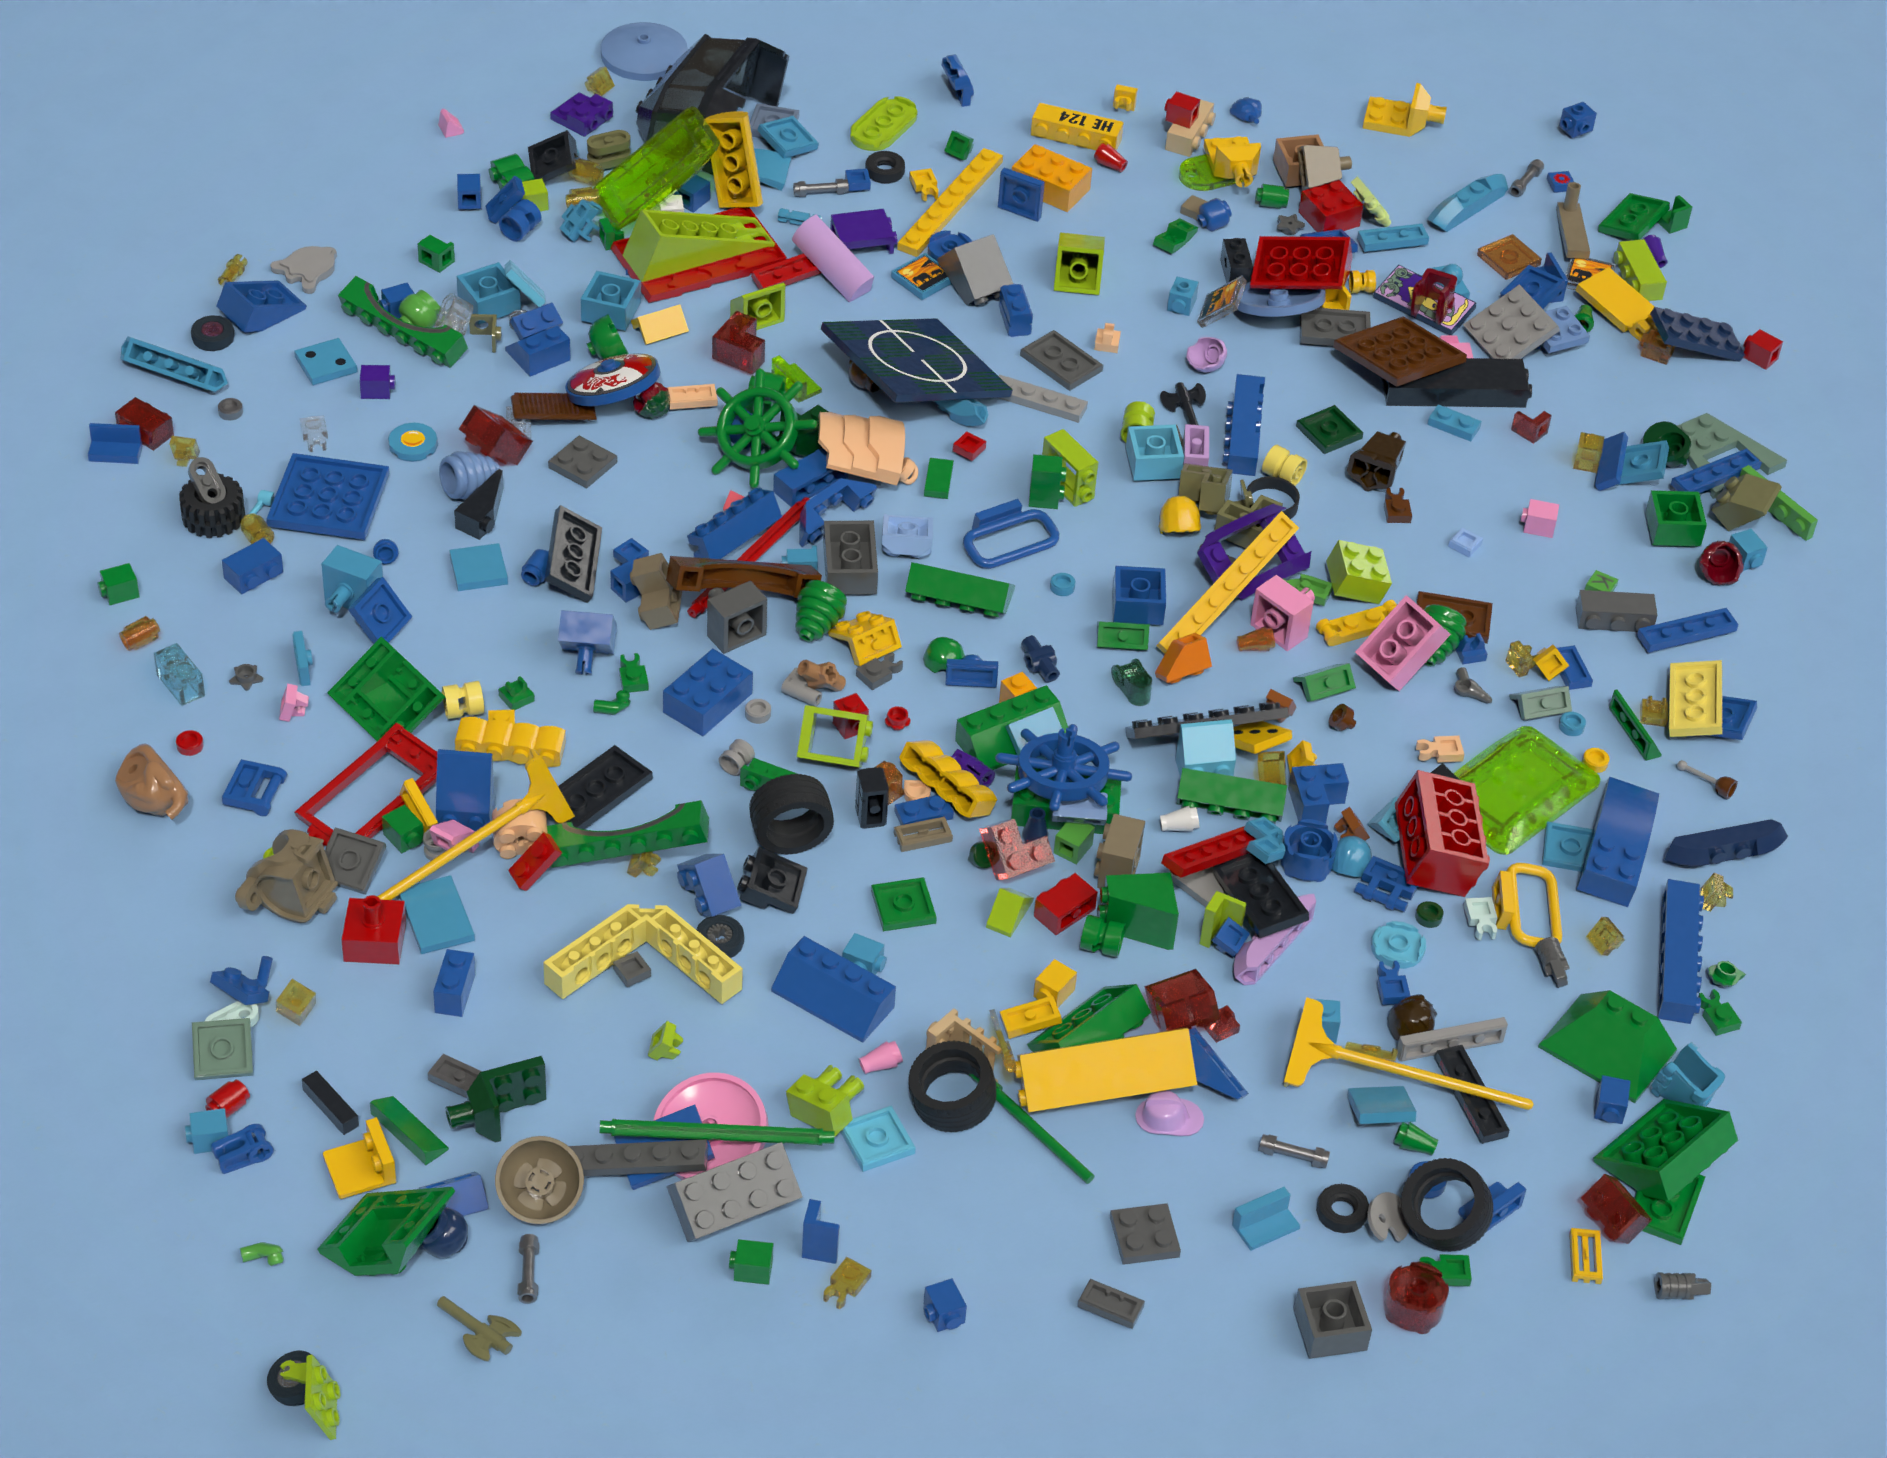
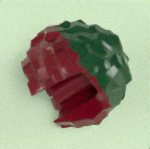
M655 382L648 389L641 392L639 396H634V410L645 418L650 417L654 419L663 416L668 412L670 404L668 388L664 387L662 383Z

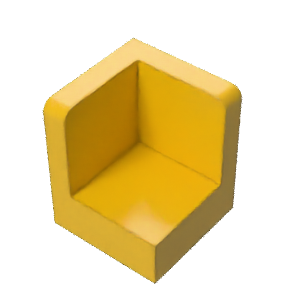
M1345 285L1343 289H1325L1326 300L1320 306L1321 308L1349 310L1352 296Z

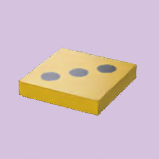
M1264 721L1240 724L1233 727L1235 748L1253 754L1292 739V730Z

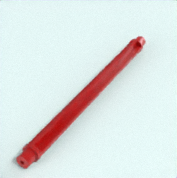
M804 497L801 501L796 502L782 518L771 526L737 560L756 562L800 520V513L809 498ZM721 587L724 592L728 589V587ZM707 588L692 602V605L687 610L691 617L695 618L707 609L708 594L713 588Z

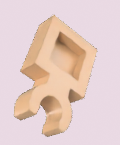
M1459 735L1434 736L1433 742L1425 739L1417 740L1416 750H1420L1418 759L1421 761L1429 760L1431 757H1436L1437 762H1461L1464 759V751Z

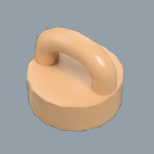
M906 457L903 459L899 481L910 485L918 477V467L914 461Z

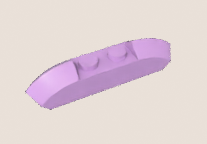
M1314 894L1297 896L1309 912V921L1259 938L1255 933L1252 941L1242 945L1234 961V975L1237 980L1243 985L1256 984L1313 920L1316 906Z

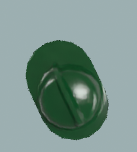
M1662 421L1653 424L1645 431L1643 444L1667 440L1669 452L1666 466L1687 465L1691 439L1677 425L1672 422Z

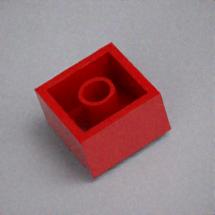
M1340 180L1303 190L1299 213L1316 232L1338 229L1346 231L1360 226L1364 205Z

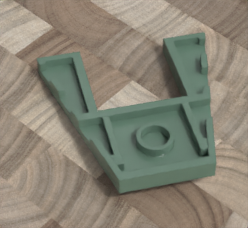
M1708 413L1677 425L1691 439L1689 465L1693 470L1709 464L1708 459L1733 448H1737L1740 451L1747 448L1762 462L1760 469L1767 475L1786 467L1787 459ZM1724 484L1710 489V496L1713 499L1723 491Z

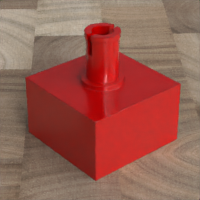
M369 895L364 899L349 898L342 934L343 961L399 965L406 928L405 901L382 900L375 895Z

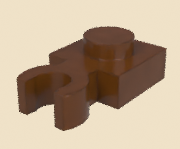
M1390 488L1386 489L1384 511L1387 523H1411L1412 512L1409 499H1403L1405 493L1403 488H1399L1398 494L1391 493Z

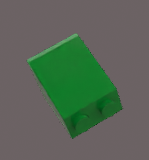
M1171 872L1106 875L1105 885L1100 887V901L1102 905H1098V917H1102L1105 923H1108L1110 920L1126 923L1124 938L1166 950H1173L1179 912Z

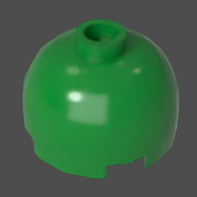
M609 314L599 318L591 325L588 332L590 342L586 344L592 356L597 354L603 360L613 356L629 354Z

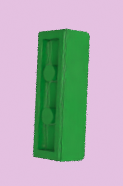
M1618 689L1614 690L1609 709L1646 761L1661 757L1662 754Z
M394 1096L375 1099L370 1102L371 1115L375 1118L377 1117L378 1121L425 1165H428L449 1150L446 1144Z

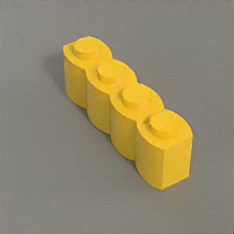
M463 717L460 720L455 738V751L492 753L493 761L509 760L517 764H526L527 761L533 758L530 750L534 749L543 758L547 767H558L561 765L566 744V730L556 726L538 727L530 723L512 724L504 720L486 721L478 717Z
M933 741L906 742L899 759L908 770L917 772L923 783L934 787L937 794L945 801L952 802L955 809L961 815L969 818L990 815L997 801V797L991 789L984 785H979L978 780L972 773L962 770L959 763L951 756L944 755L941 748Z

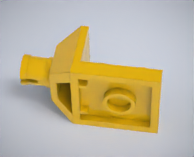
M1416 83L1412 104L1370 96L1363 129L1410 137L1424 129L1426 121L1444 124L1447 107L1430 104V95L1421 83Z
M1240 136L1204 139L1203 146L1213 176L1227 179L1235 178V183L1238 187H1242L1241 180L1244 183V187L1249 186L1253 182L1252 176L1256 175L1258 170L1261 143H1249L1248 137Z

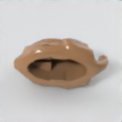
M139 744L126 755L115 779L118 790L125 802L137 811L160 816L168 815L173 820L188 804V790L149 744Z

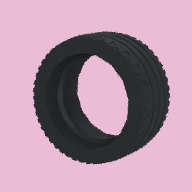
M787 774L776 777L759 787L750 800L749 810L754 833L760 845L773 853L788 855L808 851L823 842L833 829L834 818L829 796L823 784L814 777L805 774ZM792 809H809L803 815L793 819H774L781 813Z
M953 1040L932 1045L919 1054L909 1071V1092L913 1106L923 1122L936 1130L958 1132L973 1128L986 1119L996 1102V1081L992 1066L986 1055L978 1047L970 1043ZM963 1071L973 1074L980 1079L976 1088L968 1096L956 1101L942 1102L932 1099L926 1094L929 1085L936 1078L948 1072Z
M1438 1158L1424 1163L1410 1174L1411 1176L1405 1182L1401 1194L1402 1212L1409 1228L1423 1243L1441 1251H1460L1471 1247L1488 1231L1487 1229L1492 1222L1494 1211L1492 1195L1483 1178L1471 1166L1457 1159ZM1451 1180L1465 1182L1471 1187L1475 1202L1470 1215L1461 1224L1451 1229L1437 1230L1430 1228L1424 1223L1421 1217V1205L1425 1195L1432 1187L1443 1181Z

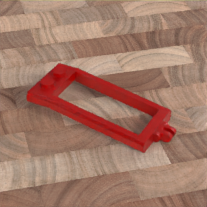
M395 723L379 741L294 812L295 816L309 826L307 829L309 836L323 839V847H327L334 830L313 816L317 811L387 752L421 775L415 783L423 794L436 783L437 751L408 732L403 726ZM401 795L397 796L355 834L368 838L375 836L383 829L382 816L405 804Z

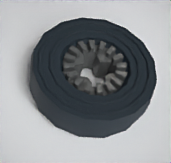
M715 915L705 918L698 924L696 930L730 958L736 956L742 950L745 939L744 930L741 924L734 918L725 915ZM720 936H724V939L721 938L720 940L717 939V941H716V938H719Z

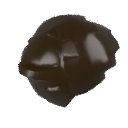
M1422 994L1411 995L1402 999L1392 1007L1389 1013V1028L1394 1039L1399 1041L1400 1036L1434 1030L1437 1012L1433 1008V1004L1427 1001Z

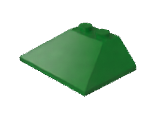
M382 636L327 692L376 741H379L395 723L400 724L404 729L412 733L445 698L428 679Z
M1611 990L1581 994L1538 1046V1048L1599 1083L1601 1082L1602 1075L1629 1080L1628 1100L1633 1103L1637 1102L1677 1051L1676 1046L1658 1017Z
M453 1187L366 1193L317 1250L321 1255L354 1276L398 1274L406 1268L407 1262L416 1253L455 1193Z

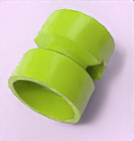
M1135 401L1126 406L1121 428V437L1125 443L1127 442L1128 427L1152 426L1154 424L1155 411L1150 404Z

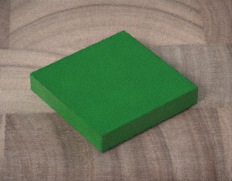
M924 877L871 885V893L883 932L936 924V913Z

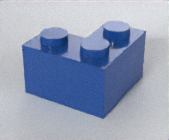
M1343 763L1292 767L1288 790L1298 821L1312 819L1326 824L1329 805L1345 804L1349 780Z
M703 854L677 864L679 870L677 872L678 881L685 890L695 891V905L703 916L713 917L741 906L724 854Z

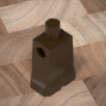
M1377 431L1361 449L1350 455L1347 467L1348 474L1359 482L1365 491L1392 487L1397 468L1402 461L1406 441L1402 440L1400 434L1396 432L1387 435Z

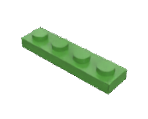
M1750 465L1742 468L1740 476L1749 474L1766 479ZM1780 490L1768 511L1805 541L1813 538L1818 519Z

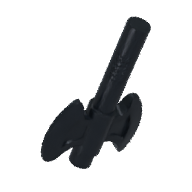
M1178 382L1175 385L1176 393L1161 392V403L1166 409L1176 412V408L1181 406L1188 425H1199L1192 408V403L1202 406L1206 400V391L1200 383H1197L1191 390H1187L1184 383Z

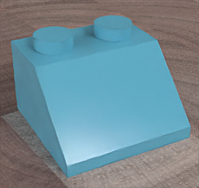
M1232 719L1180 725L1175 759L1180 777L1182 768L1234 776L1236 754Z

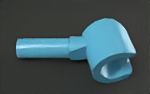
M261 490L258 494L256 505L247 514V517L252 519L262 509L263 505L272 506L274 492Z

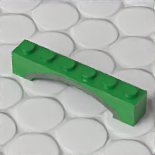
M355 276L338 294L342 304L341 308L345 313L359 317L366 325L371 324L377 327L384 335L389 334L395 337L402 345L407 344L413 347L417 353L431 357L439 365L443 364L451 368L468 349L463 334L447 325H444L442 328L422 327L404 322L391 315L377 302L379 298L374 286L358 276Z
M702 800L675 804V809L642 825L626 829L591 831L576 828L572 822L547 826L548 834L552 836L562 852L553 862L551 868L708 842L709 816Z

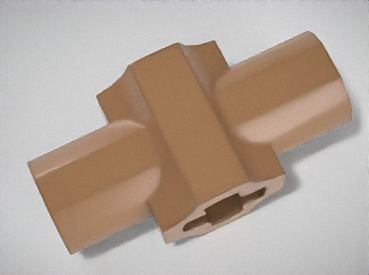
M802 660L798 665V674L804 677L808 687L812 689L827 687L838 692L845 687V677L839 674L835 664L831 662L815 664L809 660Z

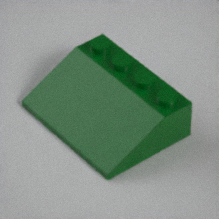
M1662 1099L1593 1157L1596 1164L1637 1191L1642 1192L1643 1195L1662 1201H1669L1686 1185L1690 1184L1701 1172L1709 1168L1716 1159L1726 1153L1738 1141L1730 1111Z

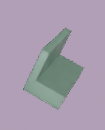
M1553 686L1509 694L1510 699H1518L1521 720L1572 711L1569 686Z

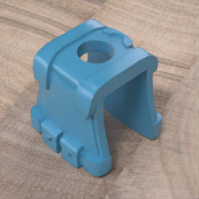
M1690 1042L1679 1052L1674 1062H1669L1659 1072L1651 1085L1653 1088L1651 1092L1658 1098L1661 1096L1668 1100L1706 1107L1724 1082L1725 1074L1719 1068L1711 1066L1697 1051L1698 1047Z

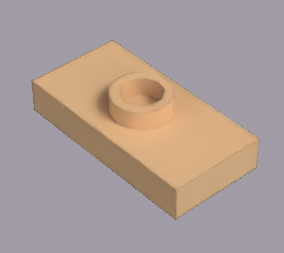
M715 384L667 387L670 395V410L718 406Z

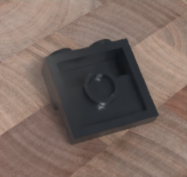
M568 130L528 147L530 169L534 180L542 178L543 182H546L576 169L575 158L578 157L576 140Z
M758 847L753 856H747L742 869L747 871V873L742 875L737 886V890L742 891L740 899L762 909H765L769 903L794 914L798 908L808 868Z

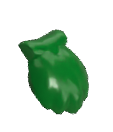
M1720 961L1718 964L1708 968L1709 977L1716 985L1722 987H1732L1746 975L1729 961Z

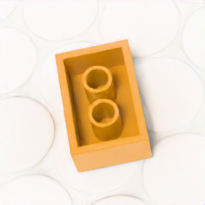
M1036 144L1012 166L1013 171L1044 181L1043 202L1066 212L1091 187L1092 168Z

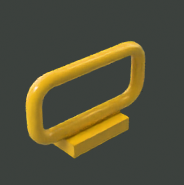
M1514 863L1506 871L1500 870L1492 886L1493 904L1497 914V929L1506 930L1508 924H1510L1513 937L1522 945L1535 948L1539 941L1545 939L1527 935L1522 931L1516 874L1523 873L1539 876L1545 880L1547 886L1552 937L1557 938L1559 943H1561L1563 934L1558 887L1553 873L1545 867L1528 863Z

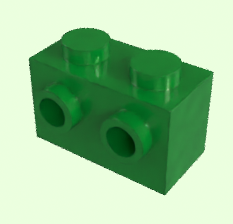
M1033 454L1029 507L1058 509L1059 500H1064L1065 485H1060V483L1066 481L1067 467H1062L1063 457Z

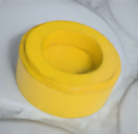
M1590 748L1585 751L1582 764L1588 771L1600 773L1607 769L1610 758L1606 751L1600 748Z

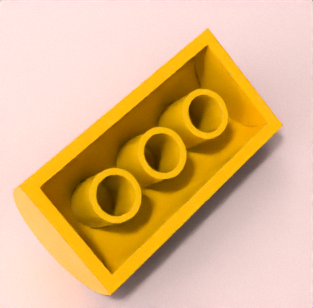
M725 112L705 118L704 122L719 208L759 207L763 204L748 112Z

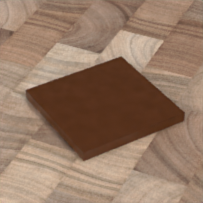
M1404 316L1334 340L1333 346L1396 387L1466 362L1467 354Z

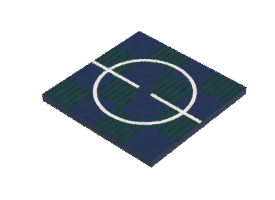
M937 318L822 322V332L895 403L1011 397L1013 389Z

